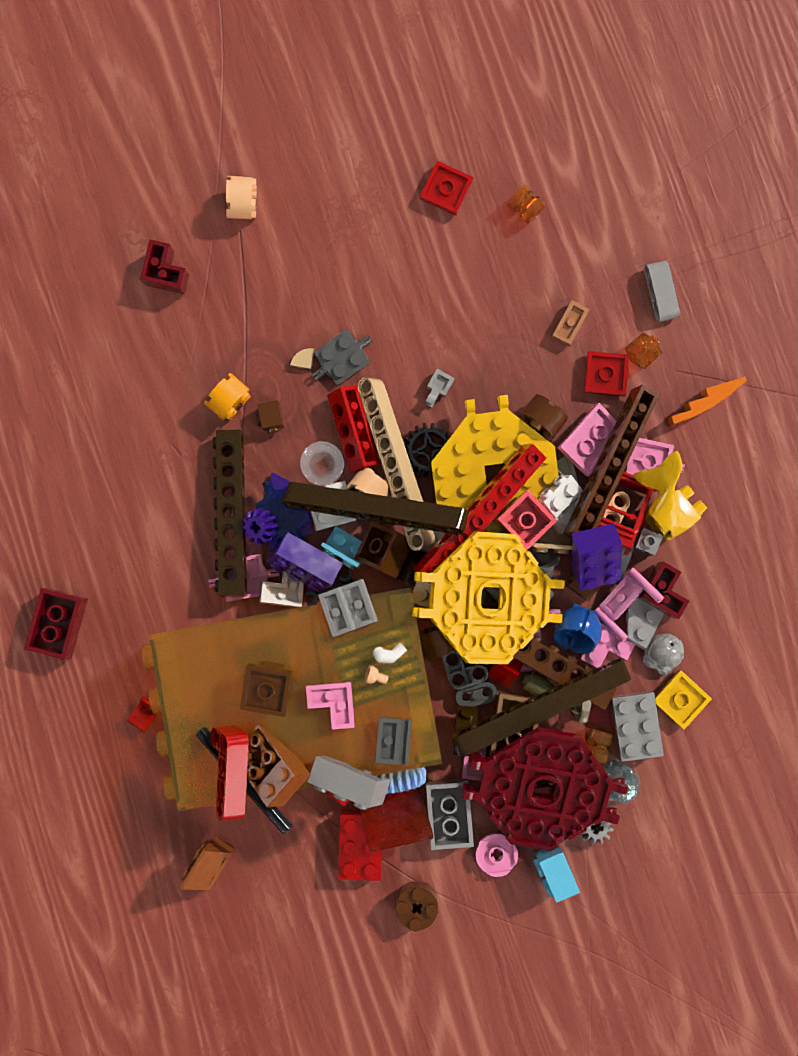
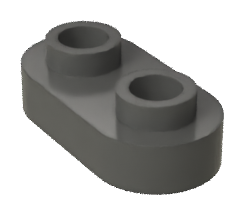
M482 682L467 688L458 689L455 698L460 706L474 707L494 701L497 696V690L492 683ZM488 688L490 690L488 696L482 694L483 689ZM464 693L470 695L468 700L462 699Z

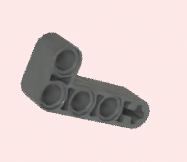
M455 650L441 656L448 681L454 689L467 688L480 684L487 679L488 671L482 664H471L464 667L461 656ZM452 653L456 654L458 657L456 664L449 665L446 662V657ZM478 667L482 668L483 676L479 679L472 676L473 670ZM455 674L463 675L464 680L462 684L456 685L452 682Z

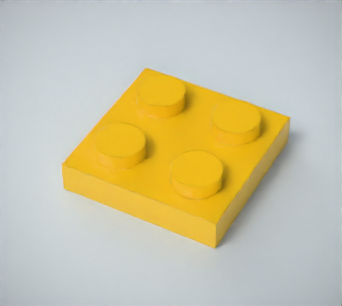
M678 670L655 696L656 705L684 730L712 700L709 695L681 670Z

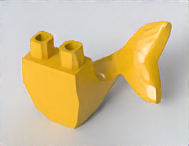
M678 451L672 452L657 468L641 470L633 474L636 480L644 486L659 491L660 495L649 506L644 515L646 517L645 521L653 531L666 537L665 540L674 539L687 531L701 518L700 515L707 509L701 500H698L693 505L687 501L694 494L689 485L675 490L682 471V460Z

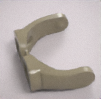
M587 700L571 708L570 712L578 722H588L591 701Z

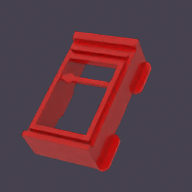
M623 472L618 484L646 494L640 512L636 517L635 514L626 513L609 505L606 509L629 517L630 520H636L632 529L604 518V514L598 527L615 524L622 547H625L623 555L627 556L633 547L636 535L640 534L646 519L644 514L654 489L638 482L634 475Z

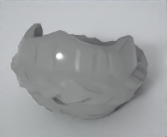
M667 633L652 637L648 647L645 649L644 665L655 669L663 676L668 675L684 658L682 641L676 636Z

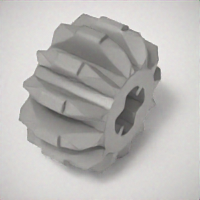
M602 821L595 830L590 825L581 833L584 834L583 840L587 841L590 839L592 845L596 843V840L603 844V837L607 840L610 839L607 832L614 831L609 826L612 823Z

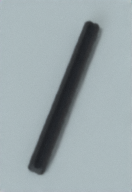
M203 727L196 733V737L218 761L219 751L212 746L211 732L206 727ZM247 779L246 794L282 834H286L292 828V824L277 807H266Z

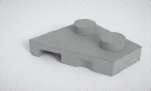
M636 598L627 608L626 635L628 638L626 640L645 650L664 613L643 600Z

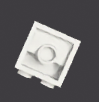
M562 474L553 481L554 484L550 488L541 492L538 499L557 520L553 527L558 534H563L579 501L580 493L583 491L572 475Z

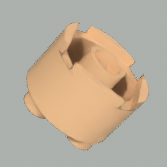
M227 176V218H256V199H253L257 198L256 179L252 177Z
M370 468L357 472L344 489L391 497L388 481L376 475Z

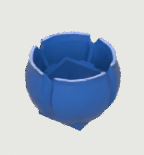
M574 604L572 608L561 613L563 614L562 623H555L554 640L565 650L571 648L573 653H591L598 645L602 636V626L597 617L598 612Z

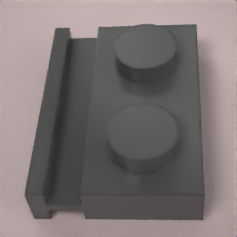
M379 717L375 763L408 766L412 719Z

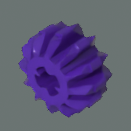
M261 508L249 511L247 516L242 519L245 525H242L241 528L246 530L244 536H250L249 542H256L257 544L271 541L272 536L277 534L273 529L278 526V524L273 523L276 516H270L269 510L263 511Z

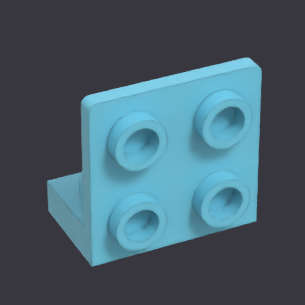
M335 526L326 543L323 542L321 544L325 548L323 552L334 559L336 556H339L343 559L342 563L352 570L355 566L359 568L362 564L354 559L362 541Z

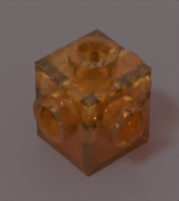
M643 332L625 348L631 362L644 370L662 354L659 340L655 336H649Z

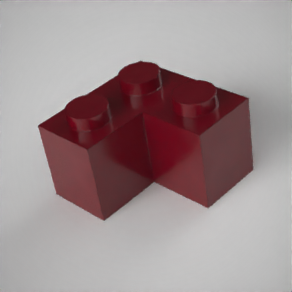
M149 239L140 280L148 287L185 294L189 273L183 267L171 265L174 250L170 244Z
M664 561L657 563L647 580L664 599L657 603L645 590L638 596L639 599L673 619H680L689 603V600L672 591L682 572Z

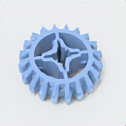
M408 759V766L380 764L370 770V775L380 779L384 777L391 778L387 793L409 791L410 789L420 787L426 782L424 763L415 759Z

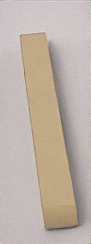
M364 377L359 381L357 388L392 496L423 502L385 385L380 379ZM402 526L408 545L412 550H431L435 545L436 540L433 531Z

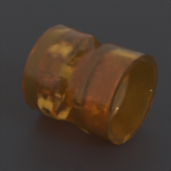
M524 184L514 193L507 205L514 212H520V217L527 224H530L542 212L546 203L538 196L533 197L534 192Z
M587 727L584 736L586 744L600 763H607L609 755L607 747L611 746L614 734Z

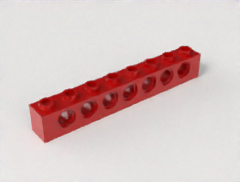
M533 443L523 444L466 509L469 514L464 534L445 533L413 570L415 572L432 573L474 531L483 532L547 457Z

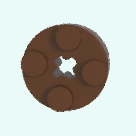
M536 394L518 418L551 442L566 423L568 417L560 407L549 404L550 400Z
M435 625L416 632V638L425 661L439 658L455 650Z
M412 881L403 885L399 890L396 898V915L403 926L417 932L428 928L436 920L438 915L437 895L429 884ZM413 903H415V904H417V905L420 904L421 907H420V908H418V907H415V908H414V907H413Z

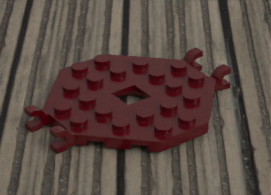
M537 727L487 758H483L475 753L469 756L470 769H480L483 772L479 788L463 783L462 798L464 800H477L512 845L552 851L559 847V843L580 835L584 832L585 828L592 824L597 825L602 821L618 825L620 816L617 814V808H607L611 791L624 795L627 794L628 785H625L626 780L625 778L611 779L580 734ZM547 780L556 782L552 799L532 795L537 781Z

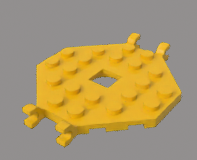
M508 395L497 397L499 411L475 414V399L464 401L466 417L431 461L436 504L460 507L466 510L487 486L484 466L502 463L506 465L523 444L531 443L547 459L498 515L524 491L529 490L538 500L541 492L550 488L554 484L553 481L559 476L555 446L508 410ZM493 520L483 531L504 533Z
M474 531L432 573L415 572L414 581L431 582L429 608L412 607V616L430 618L466 663L508 664L513 659V655L531 641L539 628H543L548 622L562 623L563 614L549 613L550 588L564 589L565 580L550 579L540 569L539 563L530 551H527L521 544L517 534ZM484 587L499 588L498 609L482 608L481 596Z

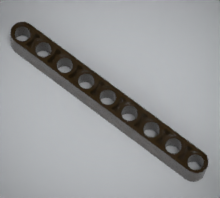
M298 482L288 483L282 502L285 506L293 509L455 535L464 534L469 514L467 510L460 507Z
M623 658L613 660L452 734L450 739L458 757L468 756L625 684L631 680V676Z

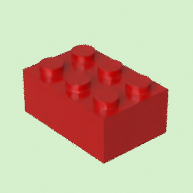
M341 811L338 880L381 881L383 811Z

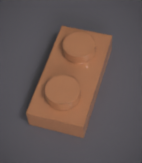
M571 300L552 338L570 347L590 309Z

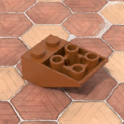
M258 724L248 736L247 779L266 807L284 806L309 778L310 773L295 754L262 725Z
M216 836L210 841L207 839L201 848L198 849L192 859L193 862L181 877V880L184 882L180 888L184 890H211L235 848Z

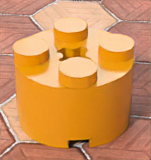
M232 373L228 374L230 379L226 380L223 378L208 395L211 397V400L209 402L204 401V405L220 419H228L229 421L237 414L236 408L240 404L245 405L251 398L249 394L250 389Z

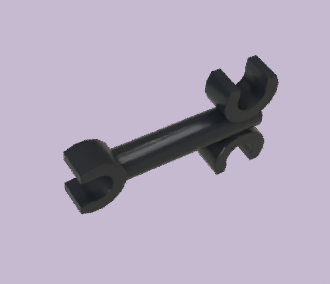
M347 568L349 572L347 578H343L341 573L338 572L337 576L343 582L328 587L321 592H306L304 594L305 597L309 595L314 596V602L308 604V606L313 607L320 600L319 594L353 583V571Z

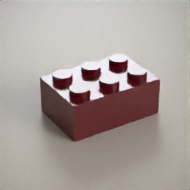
M41 588L24 649L63 660L72 659L88 598L50 588Z

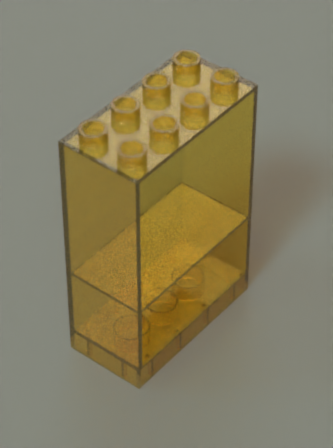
M411 588L369 595L378 621L335 637L332 636L321 604L149 634L150 644L142 646V658L146 670L155 669L157 687L149 689V700L152 712L154 714L162 712L165 730L157 731L156 742L160 757L169 756L172 773L165 774L163 780L167 800H176L178 811L216 805L218 761L196 737V733L203 727H206L211 732L213 727L235 725L249 736L254 728L260 724L295 754L309 773H311L316 756L323 755L351 764V767L363 772L364 770L371 771L370 775L373 776L442 764L416 617L412 616L414 604ZM401 643L407 649L394 663H379L373 656V650L376 647L392 650ZM262 661L283 664L284 669L293 671L292 678L294 680L291 699L288 703L285 717L240 709L246 665L248 663L260 665ZM369 665L376 667L378 673L388 675L386 684L377 681L372 684L364 682ZM351 682L354 728L332 729L330 707L308 709L307 685ZM379 717L412 719L408 766L375 763ZM307 779L298 790L311 788L314 785L308 783Z

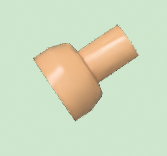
M369 665L364 682L372 684L377 681L386 684L388 675L378 673L376 667Z

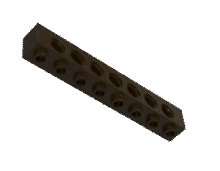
M241 429L216 430V437H213V449H216V457H213V468L216 469L217 477L213 478L214 490H217V498H214V509L217 510V518H214V528L218 530V538L214 540L215 551H218V559H215V571L218 572L215 590L222 598L246 597L247 558L246 536H244L246 530L241 528L242 525H245L242 519L246 517L244 434ZM226 449H233L232 455L224 456ZM233 469V474L230 477H224L225 470ZM227 489H234L231 497L227 498L224 496ZM228 509H234V515L231 518H225V512ZM229 529H234V536L230 539H226V531ZM233 549L235 556L230 560L226 559V552ZM234 570L236 573L235 578L228 581L226 579L227 572Z

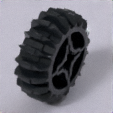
M423 423V430H420L419 426H415L417 433L415 434L410 430L408 434L412 438H404V441L408 443V445H405V448L408 450L407 454L410 463H412V469H418L416 476H419L421 471L424 472V478L428 477V472H431L432 476L431 461L444 445L433 444L430 435L440 438L444 444L449 439L446 438L449 430H445L442 434L441 425L438 426L437 430H434V423H431L430 429H427L426 423ZM423 436L424 445L421 448H417V450H412L415 441ZM427 441L431 449L434 448L435 450L432 451L431 460L430 456L424 453ZM414 457L426 458L429 467L420 465Z

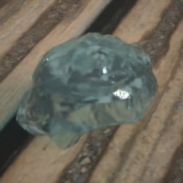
M612 760L607 765L605 771L613 780L615 778H625V785H628L626 795L611 791L609 799L618 803H629L639 794L640 778L627 764Z

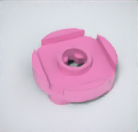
M493 832L479 840L475 856L478 866L484 872L493 877H501L507 875L516 865L518 851L516 845L510 844L503 833ZM494 849H498L499 852H502V855L499 856L498 860H495L494 856H491V853L494 852Z

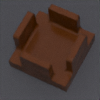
M262 661L260 665L248 663L246 665L240 709L285 717L287 706L291 699L294 680L292 678L293 671L284 669V665L266 661Z

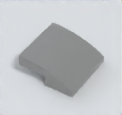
M363 579L318 595L333 637L378 621Z

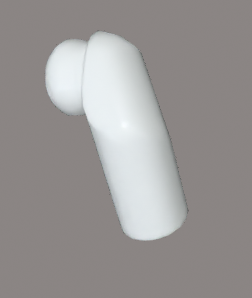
M401 643L392 650L376 647L373 650V656L379 663H394L407 649Z

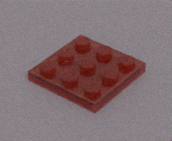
M419 787L409 791H402L401 793H387L382 805L370 807L366 810L359 808L370 852L433 839L434 834Z

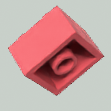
M529 490L522 492L493 520L505 534H517L526 550L557 522Z

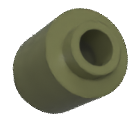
M533 670L530 673L526 672L521 679V683H523L522 688L534 696L553 688L550 680Z

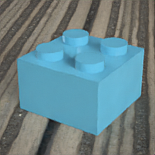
M560 847L552 851L542 849L535 852L537 859L533 861L540 877H545L542 883L549 898L554 897L556 903L580 893Z

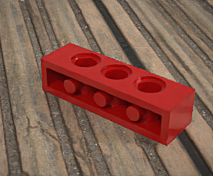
M357 385L339 387L327 394L349 472H359L365 468H371L380 464Z

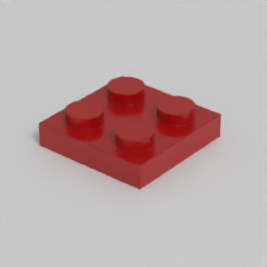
M436 161L422 190L420 200L456 216L474 177L440 161Z
M588 351L584 393L625 397L629 355Z

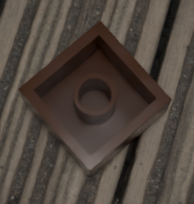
M371 521L354 559L397 578L410 551V547L405 535Z

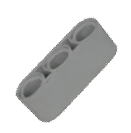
M665 260L645 265V277L657 322L679 318L680 310L668 262Z

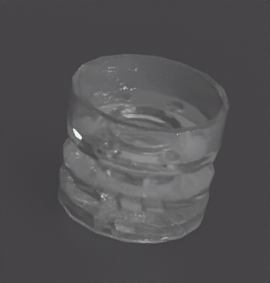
M319 441L312 443L304 450L301 455L300 467L302 474L309 482L325 487L339 480L344 469V459L342 453L335 445ZM322 459H325L328 468L324 467L323 470H319L320 467L317 465V462H322Z

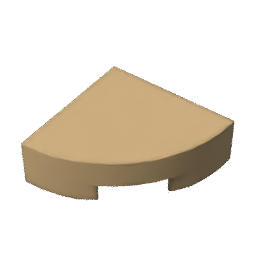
M308 348L298 352L291 361V367L311 370L315 350Z

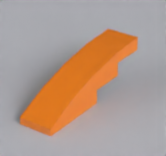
M746 377L704 389L701 392V399L684 405L685 412L673 415L667 419L669 427L687 421L709 410L737 390L747 381Z

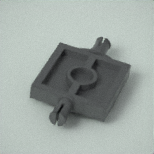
M348 329L344 330L314 351L315 356L320 361L321 368L311 375L317 381L326 374L332 378L336 386H339L371 363L365 355L363 348L373 342L372 339L367 335L358 341L353 338Z

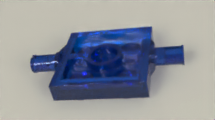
M270 480L266 481L267 484L263 482L262 485L268 495L254 505L256 508L263 509V511L269 510L270 516H276L273 523L278 524V526L273 528L277 532L273 536L274 540L277 541L287 532L303 540L298 530L306 523L312 521L307 511L293 509L282 503L287 486L275 490Z

